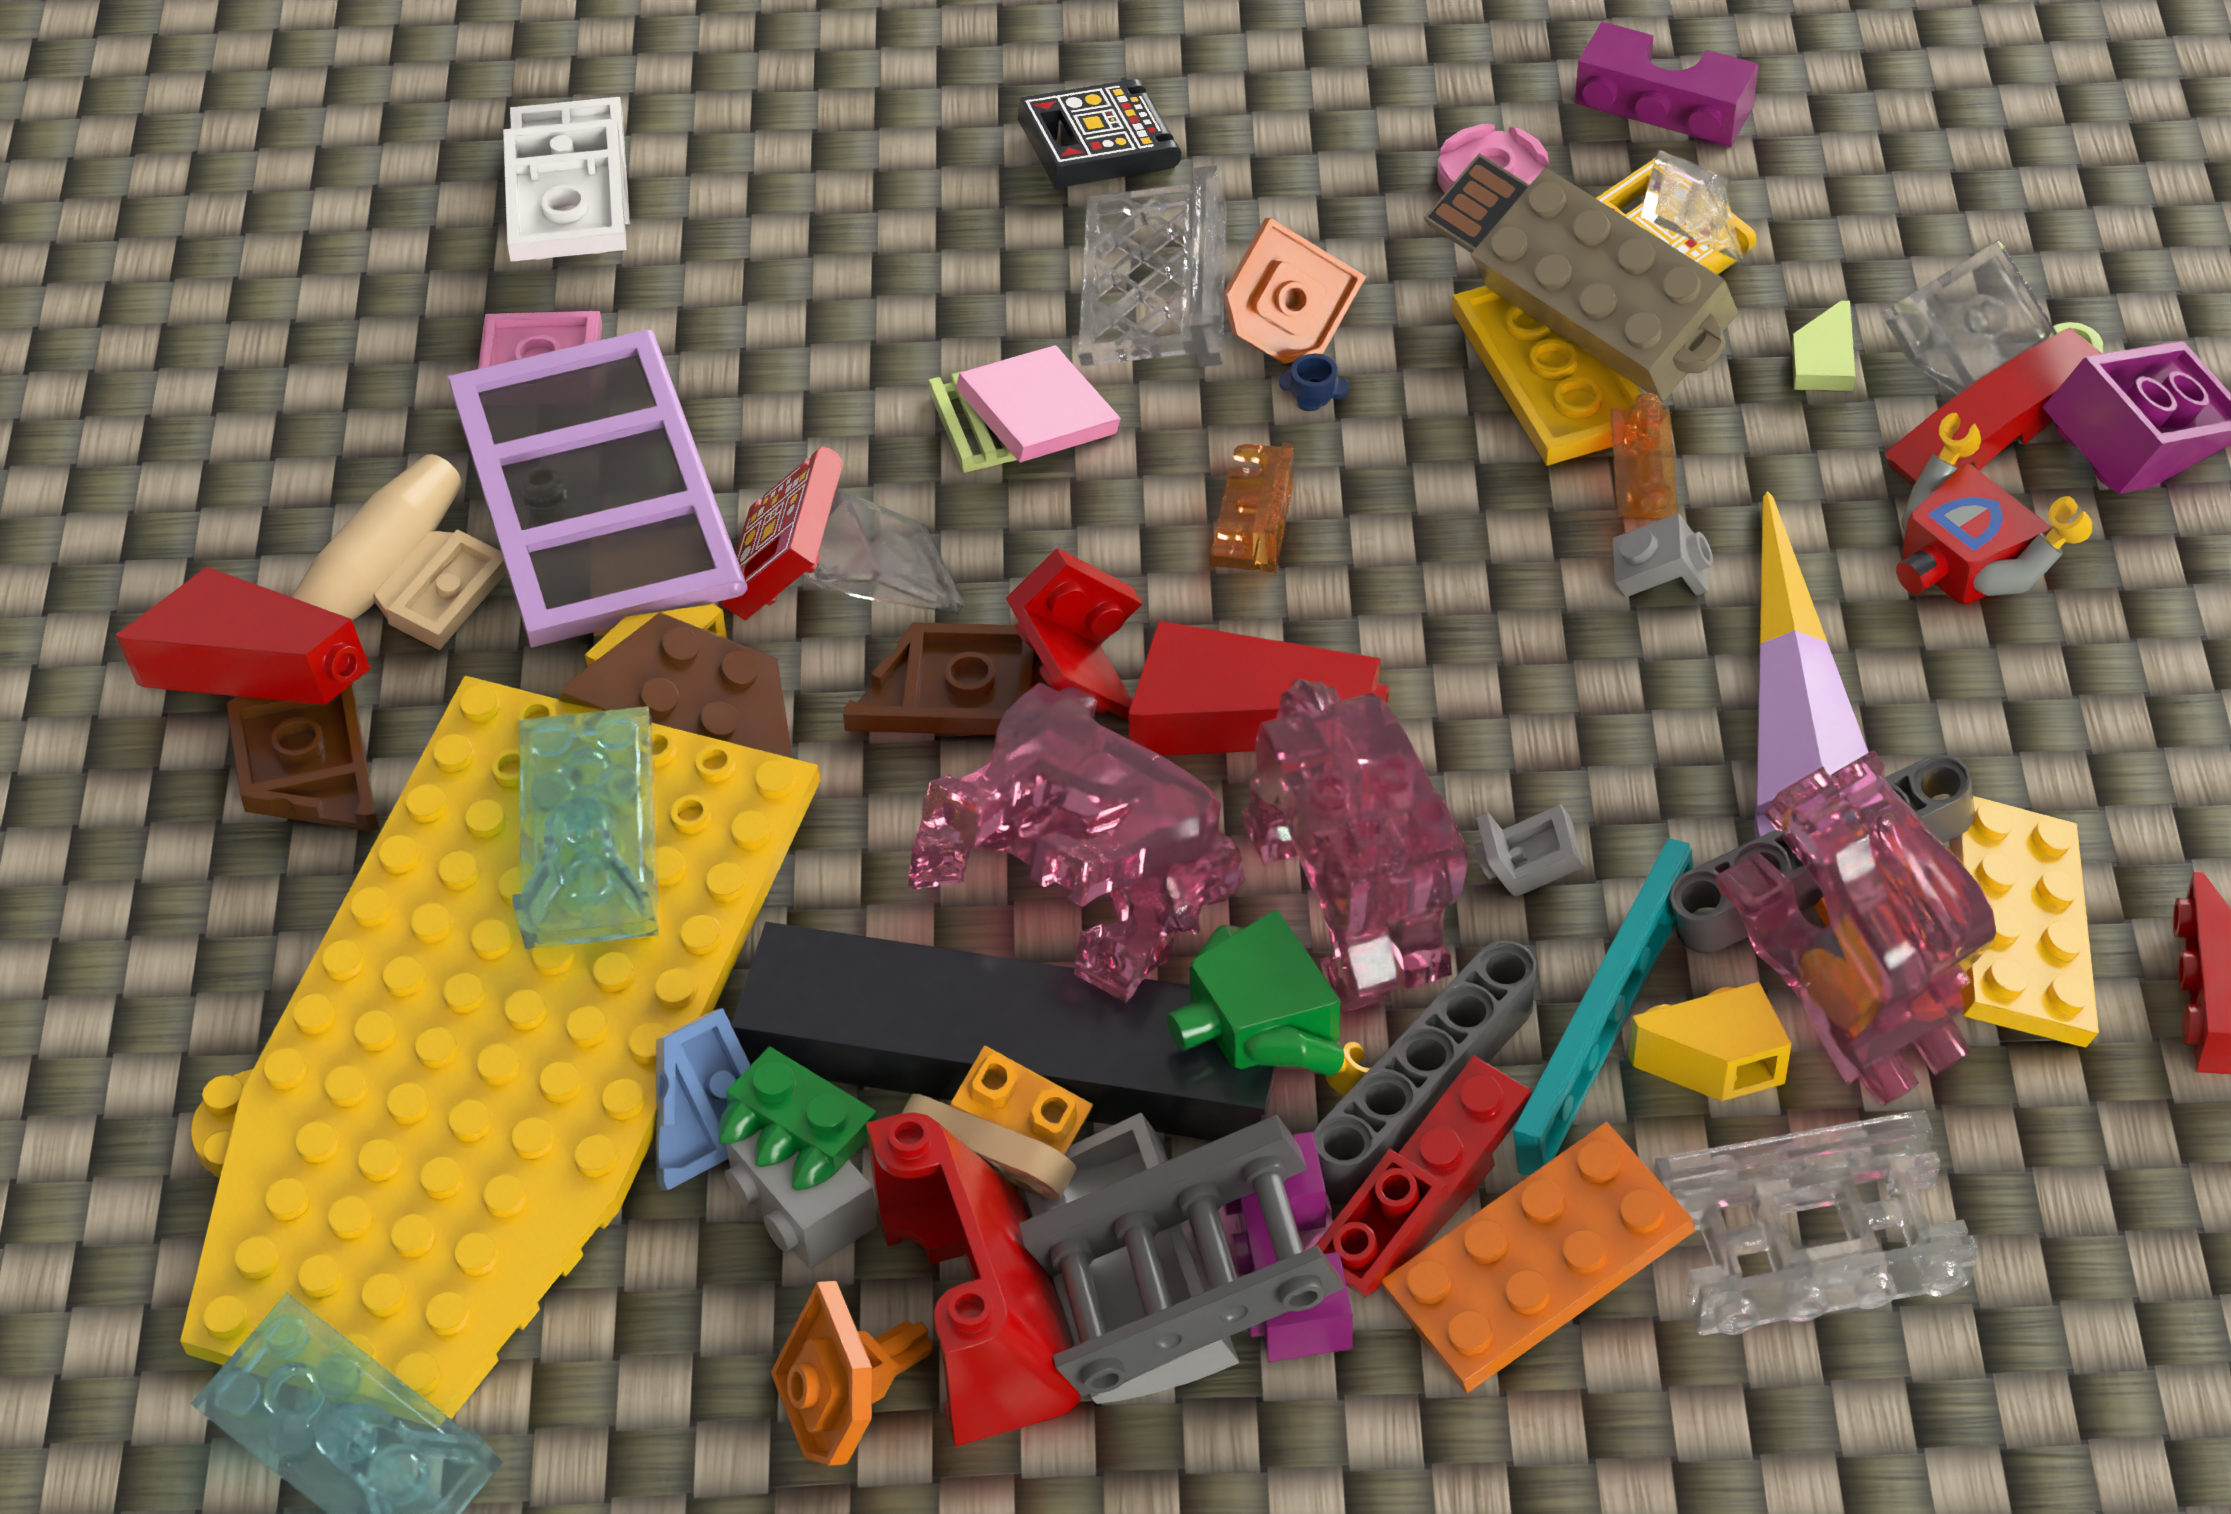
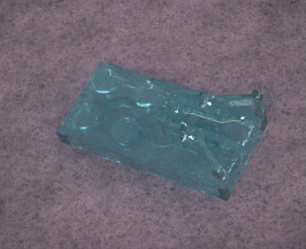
M649 706L519 720L521 894L512 895L514 913L525 949L659 935L653 732Z
M288 1292L191 1403L199 1413L326 1514H461L503 1463L487 1442L474 1430L471 1429L469 1432L464 1430Z

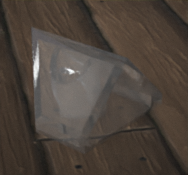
M1659 150L1654 161L1641 217L1744 263L1726 192L1731 179L1682 157Z

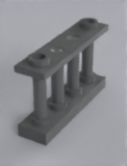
M1278 1115L1019 1223L1024 1246L1051 1277L1062 1273L1080 1344L1053 1355V1359L1058 1371L1082 1397L1091 1392L1104 1393L1121 1386L1128 1377L1286 1312L1312 1308L1319 1304L1325 1296L1345 1288L1340 1274L1318 1245L1307 1250L1303 1249L1283 1183L1287 1178L1308 1169L1300 1145ZM1256 1192L1277 1262L1238 1278L1218 1210L1222 1205ZM1191 1219L1211 1290L1172 1305L1154 1237L1158 1232ZM1126 1246L1146 1317L1107 1333L1089 1265L1094 1259Z

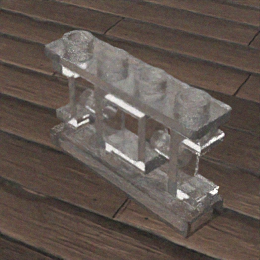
M1925 1110L1655 1158L1654 1175L1693 1218L1695 1230L1701 1229L1713 1266L1690 1270L1687 1295L1690 1304L1695 1305L1696 1308L1694 1322L1698 1334L1709 1335L1721 1332L1727 1335L1744 1333L1757 1325L1789 1319L1795 1322H1805L1813 1320L1826 1312L1853 1307L1875 1309L1895 1299L1922 1294L1944 1296L1955 1292L1960 1287L1969 1285L1975 1267L1978 1247L1974 1237L1967 1236L1968 1229L1964 1219L1929 1225L1916 1192L1917 1189L1936 1186L1941 1163L1937 1152H1931L1930 1149L1933 1129ZM1885 1179L1884 1184L1890 1199L1863 1204L1856 1184ZM1751 1204V1211L1756 1224L1727 1229L1720 1209ZM1836 1205L1849 1241L1793 1251L1780 1215ZM1901 1226L1909 1247L1879 1252L1880 1247L1874 1231ZM1766 1251L1773 1272L1742 1278V1270L1737 1256Z

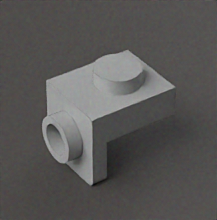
M1679 513L1612 538L1615 584L1625 597L1679 577L1684 579L1696 596L1709 591L1707 568L1713 565L1710 546L1701 532L1693 533Z
M1561 804L1503 830L1489 812L1476 817L1482 840L1474 844L1478 862L1487 878L1492 880L1498 877L1514 898L1585 867L1572 819Z

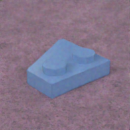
M723 1008L713 1010L656 1039V1183L660 1191H668L729 1159L727 1145H722L718 1141V1125L722 1113L728 1105L726 1091L750 1067V1063Z

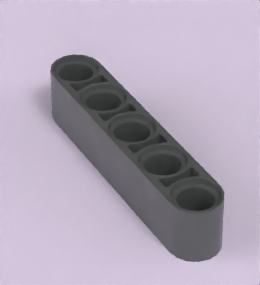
M1937 754L1924 758L1684 873L1677 878L1670 894L1682 942L1688 948L1701 953H1712L1722 950L1816 905L1823 897L1901 864L1904 844L1910 838L1918 837L1923 841L1933 839L1940 846L1960 836L1969 829L1974 821L1975 814L1971 776L1967 766L1960 759L1950 755ZM1941 794L1953 795L1951 798L1944 800L1932 799ZM1879 823H1893L1892 826L1887 828H1873L1874 825ZM1821 851L1834 852L1826 857H1813L1814 854ZM1763 879L1775 880L1765 886L1753 885L1755 882ZM1704 907L1716 908L1707 914H1692Z
M1498 941L1484 947L1318 1124L1314 1131V1140L1329 1202L1347 1205L1388 1150L1392 1149L1397 1153L1400 1152L1471 1058L1475 1055L1484 1062L1489 1063L1528 1020L1533 1011L1536 960L1532 952L1524 945L1514 941ZM1339 1158H1344V1159H1350V1160H1337V1159H1339Z

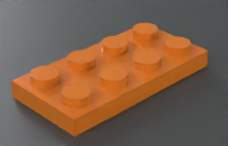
M1606 1121L1383 1278L1381 1282L1388 1298L1468 1394L1695 1232L1693 1218Z

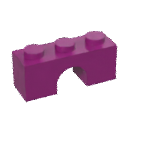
M1601 21L1578 60L1575 104L1732 147L1754 107L1759 64L1705 50L1700 61L1693 67L1684 70H1666L1651 62L1654 35Z
M1313 1132L1294 1134L1292 1136L1301 1147L1308 1169L1287 1178L1283 1183L1297 1230L1301 1232L1326 1227V1190ZM1256 1192L1223 1205L1226 1216L1234 1214L1239 1216L1242 1232L1231 1234L1237 1275H1247L1276 1263L1277 1260ZM1339 1252L1328 1253L1325 1256L1340 1274L1344 1289L1325 1296L1319 1304L1302 1311H1289L1248 1328L1250 1338L1263 1336L1268 1363L1353 1349V1313Z

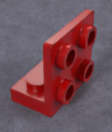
M1056 548L1005 598L1018 620L1015 624V630L1021 639L1036 651L1043 663L1039 671L1048 685L1062 695H1067L1070 692L1083 698L1094 710L1101 714L1110 711L1129 721V710L1133 700L1100 645L1117 632L1143 603L1132 586Z

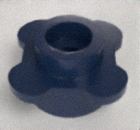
M1312 353L1297 358L1291 366V371L1283 372L1279 378L1280 388L1291 392L1297 399V406L1304 411H1316L1321 406L1326 405L1331 399H1342L1349 393L1348 381L1338 378L1337 364L1333 359L1323 354Z

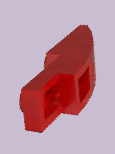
M1475 1055L1471 1058L1400 1152L1397 1153L1392 1149L1388 1150L1316 1243L1324 1254L1339 1252L1347 1287L1366 1298L1382 1286L1381 1281L1383 1278L1415 1257L1434 1238L1495 1166L1493 1152L1520 1118L1531 1097L1530 1089Z

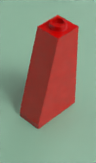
M205 567L115 635L136 684L144 688L326 705L371 669L352 619L209 567Z
M1159 621L1129 710L1130 755L1146 757L1366 746L1373 721L1384 722L1389 700V686L1380 684V658Z

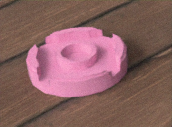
M1495 124L1476 125L1458 131L1444 142L1437 162L1438 184L1445 193L1480 153L1530 185L1545 167L1548 168V153L1538 139L1522 129L1509 126V132L1495 131Z

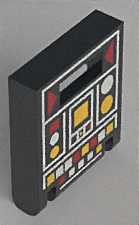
M1138 79L1019 98L1017 120L1055 188L1174 168L1180 163L1181 149L1174 141L1171 132L1152 99L1146 93L1142 82ZM1059 120L1062 122L1074 145L1057 146L1054 140H1057Z

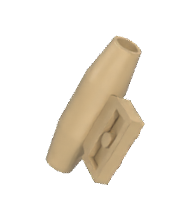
M428 454L375 492L314 559L292 598L352 619V622L376 603L387 618L389 625L440 651L504 577L507 570L500 550L458 529L454 533L436 531L462 486V480L457 470L447 460L434 454Z

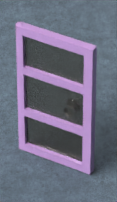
M642 330L448 376L451 393L531 648L613 628L625 616L702 606L739 597L746 593L747 583L653 331Z

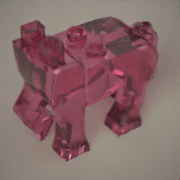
M1296 679L1281 694L1277 718L1260 723L1256 738L1257 769L1253 771L1250 779L1251 804L1243 810V822L1263 864L1295 856L1299 857L1307 879L1321 904L1336 955L1320 959L1323 976L1340 999V1013L1381 1003L1385 995L1397 990L1398 979L1393 955L1399 965V976L1406 990L1452 975L1451 954L1443 941L1445 907L1454 904L1462 893L1468 865L1469 849L1442 796L1436 793L1410 739L1384 700L1373 693L1339 700L1340 697L1336 692L1335 686H1327L1322 681L1309 682L1303 679Z
M1038 683L1004 713L997 729L992 757L979 770L960 779L949 774L930 781L928 794L923 799L919 831L912 845L908 886L912 889H920L964 882L970 848L974 850L980 849L1015 855L1032 866L1031 880L1044 887L1056 882L1074 891L1067 899L1083 907L1105 893L1111 894L1115 910L1121 921L1113 924L1097 925L1080 932L1074 975L1127 1002L1135 994L1137 987L1149 973L1169 961L1177 931L1199 933V913L1201 907L1224 902L1229 895L1239 891L1246 880L1240 850L1234 845V841L1231 838L1218 832L1221 804L1208 786L1163 756L1097 723L1094 720L1097 705L1094 697L1072 686L1056 691L1042 683Z
M1875 750L1832 773L1830 776L1824 766L1780 791L1763 813L1777 831L1787 830L1782 838L1805 865L1821 888L1830 924L1821 928L1805 920L1795 900L1793 883L1759 852L1716 875L1715 880L1721 894L1737 907L1755 952L1782 976L1799 997L1815 1031L1847 1086L1860 1079L1870 1094L1882 1107H1885L1904 1096L1919 1084L1900 1056L1902 1053L1915 1046L1934 1076L1961 1061L1971 1052L1961 1030L1954 1021L1965 1009L1960 990L1971 982L1965 972L1990 948L1997 930L1993 906L1982 885L1962 861L1933 835L1915 811L1891 788L1885 779L1884 764Z

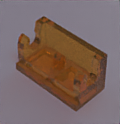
M1282 443L1281 447L1242 444L1235 447L1233 459L1241 462L1253 461L1258 463L1261 468H1228L1225 493L1214 544L1210 552V566L1276 573L1294 487V444Z

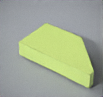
M1841 300L1793 334L1791 349L1794 390H1854L1856 376L1850 301Z

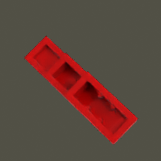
M2071 328L2029 348L1976 381L1932 413L1885 452L1884 455L1888 466L1914 486L1931 455L1939 456L1945 446L1939 435V426L1942 420L1951 413H1957L1961 422L1958 430L1953 434L1952 440L1965 438L1968 435L1969 429L1975 423L1980 432L1981 444L1974 454L1968 457H1959L1955 466L1960 468L1968 462L1980 471L2013 440L2017 438L2026 445L2051 423L2053 419L2042 407L2085 356L2103 353Z

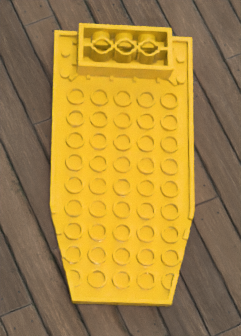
M464 676L241 1091L180 1339L186 1354L442 1431L499 1361L496 1354L517 1328L523 1331L540 1310L538 1302L560 1274L566 1277L583 1257L581 1248L597 1228L605 1229L620 1211L656 1134V1039L714 1010L821 781L818 765L595 708L561 702L556 698Z

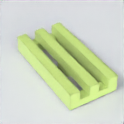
M960 372L951 374L952 382L943 384L940 377L929 379L931 398L963 473L1017 460L999 438L1002 449L996 450L984 421L957 391L956 384ZM959 398L982 454L973 455L950 400Z

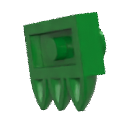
M769 1046L726 1091L728 1105L722 1113L718 1125V1141L722 1145L739 1142L763 1129L755 1146V1165L757 1167H765L778 1164L799 1151L792 1168L791 1180L794 1190H802L817 1186L835 1175L867 1141L866 1123L878 1120L877 1111Z

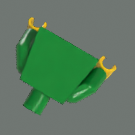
M1278 909L1266 914L1245 928L1230 925L1217 927L1189 966L1191 1004L1166 1015L1169 1032L1181 1051L1214 1039L1231 1066L1235 1068L1245 1069L1256 1065L1304 1068L1325 1075L1329 1085L1336 1092L1344 1096L1370 1070V1068L1359 1065L1365 1057V1052L1359 1043L1348 1042L1343 1048L1337 1044V1042H1340V999Z

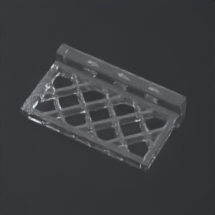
M1217 165L1195 168L1194 183L1090 196L1087 198L1078 347L1081 366L1196 353L1199 367L1223 365V292L1225 290L1227 205ZM1186 205V208L1170 221L1157 215L1166 207ZM1127 213L1130 215L1115 228H1111L1101 222L1102 215ZM1143 225H1147L1157 231L1141 244L1128 238ZM1171 240L1184 247L1169 260H1165L1155 254ZM1116 247L1128 254L1113 267H1109L1099 261ZM1142 263L1155 270L1139 284L1126 277ZM1170 279L1183 286L1167 300L1154 294L1157 289ZM1114 286L1126 293L1110 307L1097 300ZM1141 302L1153 309L1151 313L1137 324L1124 317ZM1168 319L1182 327L1181 334L1155 336L1152 334L1154 330ZM1111 326L1124 333L1114 342L1094 344V340Z

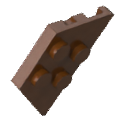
M661 612L567 682L559 699L561 702L599 709L793 758L778 659Z
M913 622L897 641L895 652L883 658L871 673L872 685L858 702L850 700L846 704L843 711L845 731L1087 738V714L1082 706H1076L1070 693L1062 695L1048 685L1039 671L1043 663L1036 651L1028 646L1018 635L1015 625Z
M351 684L326 705L240 696L226 702L239 791L245 812L364 831L380 830L354 684Z

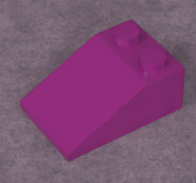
M2184 341L2085 356L2042 407L2056 423V430L2059 435L2069 444L2076 446L2094 466L2096 477L2105 486L2115 490L2118 494L2152 488L2231 445V393Z

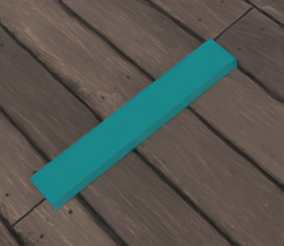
M1671 838L1667 839L1513 1129L1518 1173L1530 1176L1556 1156L1676 925L1670 900L1671 888L1677 878L1693 869L1690 843Z

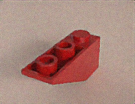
M2193 871L2186 898L2177 897L2173 910L2174 936L2184 938L2185 950H2181L2178 961L2179 990L2189 991L2190 1004L2185 1005L2183 1013V1042L2187 1045H2194L2196 1072L2231 1074V908L2204 872Z

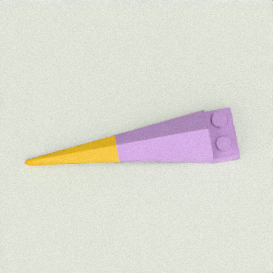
M1768 491L1763 496L1755 839L1879 780L1776 503ZM1883 822L1874 825L1873 828L1883 829L1889 827V824ZM1821 851L1814 854L1813 857H1826L1834 852Z

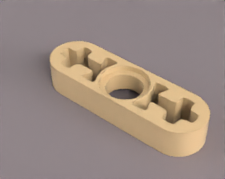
M912 1094L902 1113L916 1112L925 1114L933 1118L1014 1186L1044 1198L1059 1201L1077 1170L1076 1165L1068 1157L1045 1143L929 1097Z

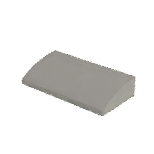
M1139 1113L1070 1146L1066 1157L1076 1165L1077 1170L1059 1201L1044 1198L1027 1190H1024L1032 1216L1036 1217L1166 1162L1168 1159L1160 1137L1143 1114ZM1184 1221L1158 1232L1154 1237V1242L1172 1305L1211 1290L1190 1221ZM1122 1247L1094 1259L1089 1266L1107 1333L1146 1317L1127 1247ZM1060 1273L1052 1278L1072 1340L1076 1346L1080 1344L1063 1276ZM1228 1336L1128 1377L1121 1386L1104 1393L1091 1392L1090 1396L1096 1404L1141 1397L1212 1375L1238 1364L1239 1360L1231 1337Z

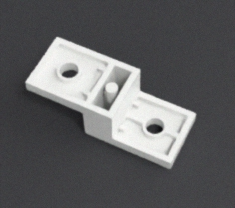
M620 97L510 107L511 129H503L507 245L510 261L540 260L552 257L627 250L625 224H630L623 112Z

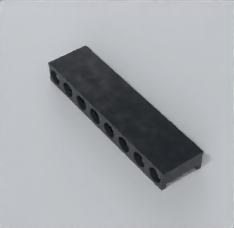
M765 922L731 1024L750 1066L770 1046L827 1081L920 1094L953 1100L985 1045L1093 1104L1086 1121L1115 1125L1142 1113L1155 1132L1211 1141L1218 1140L1266 1119L1278 1067L1256 1065L1245 1069L1232 1067L1214 1039L1181 1051L1169 1032L1166 1015L1191 1004L1190 985L773 922Z

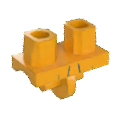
M984 1045L950 1106L1045 1143L1066 1156L1076 1135L1089 1116L1093 1104Z

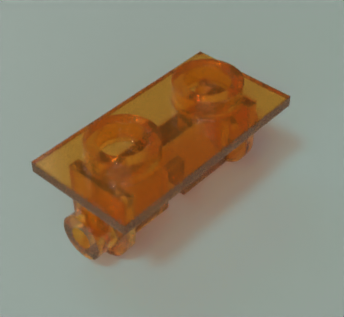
M1643 393L1635 397V404L1630 409L1612 408L1610 411L1618 519L1658 521L1678 513L1670 411H1666V406L1659 402L1657 394Z

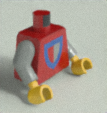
M1951 413L1942 420L1939 426V435L1945 446L1939 456L1932 454L1912 488L1902 518V527L1905 531L1902 550L1904 560L1896 566L1897 578L1901 585L1912 594H1919L1935 584L1956 602L1962 604H1970L1986 596L2025 593L2061 557L2063 551L2060 547L2065 542L2076 544L2088 539L2092 533V520L2087 512L2083 511L2074 521L2065 524L2068 519L2075 515L2078 505L2072 497L2064 496L2056 500L2049 509L2048 516L2053 526L2052 529L2048 523L1967 462L1960 468L1956 467L1955 464L1959 457H1968L1979 449L1981 436L1974 423L1965 438L1952 440L1953 434L1960 426L1961 419L1957 413Z

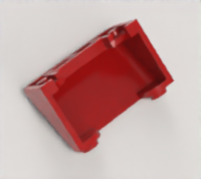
M916 1112L901 1113L866 1123L878 1220L887 1247L901 1243L900 1237L913 1240L925 1249L930 1265L964 1256L973 1280L947 1290L938 1300L934 1310L935 1329L942 1349L947 1401L944 1402L945 1418L955 1447L1057 1418L1070 1412L1079 1403L1081 1395L1058 1371L1053 1355L1075 1345L1049 1274L1024 1246L1019 1223L1028 1220V1217L1014 1185L939 1122L928 1115Z

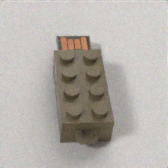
M1479 153L1424 217L1427 225L1471 253V257L1487 288L1661 402L1666 400L1688 373L1706 371L1707 367L1719 358L1721 352L1725 349L1726 343L1723 331L1738 315L1725 279L1546 167L1529 185Z

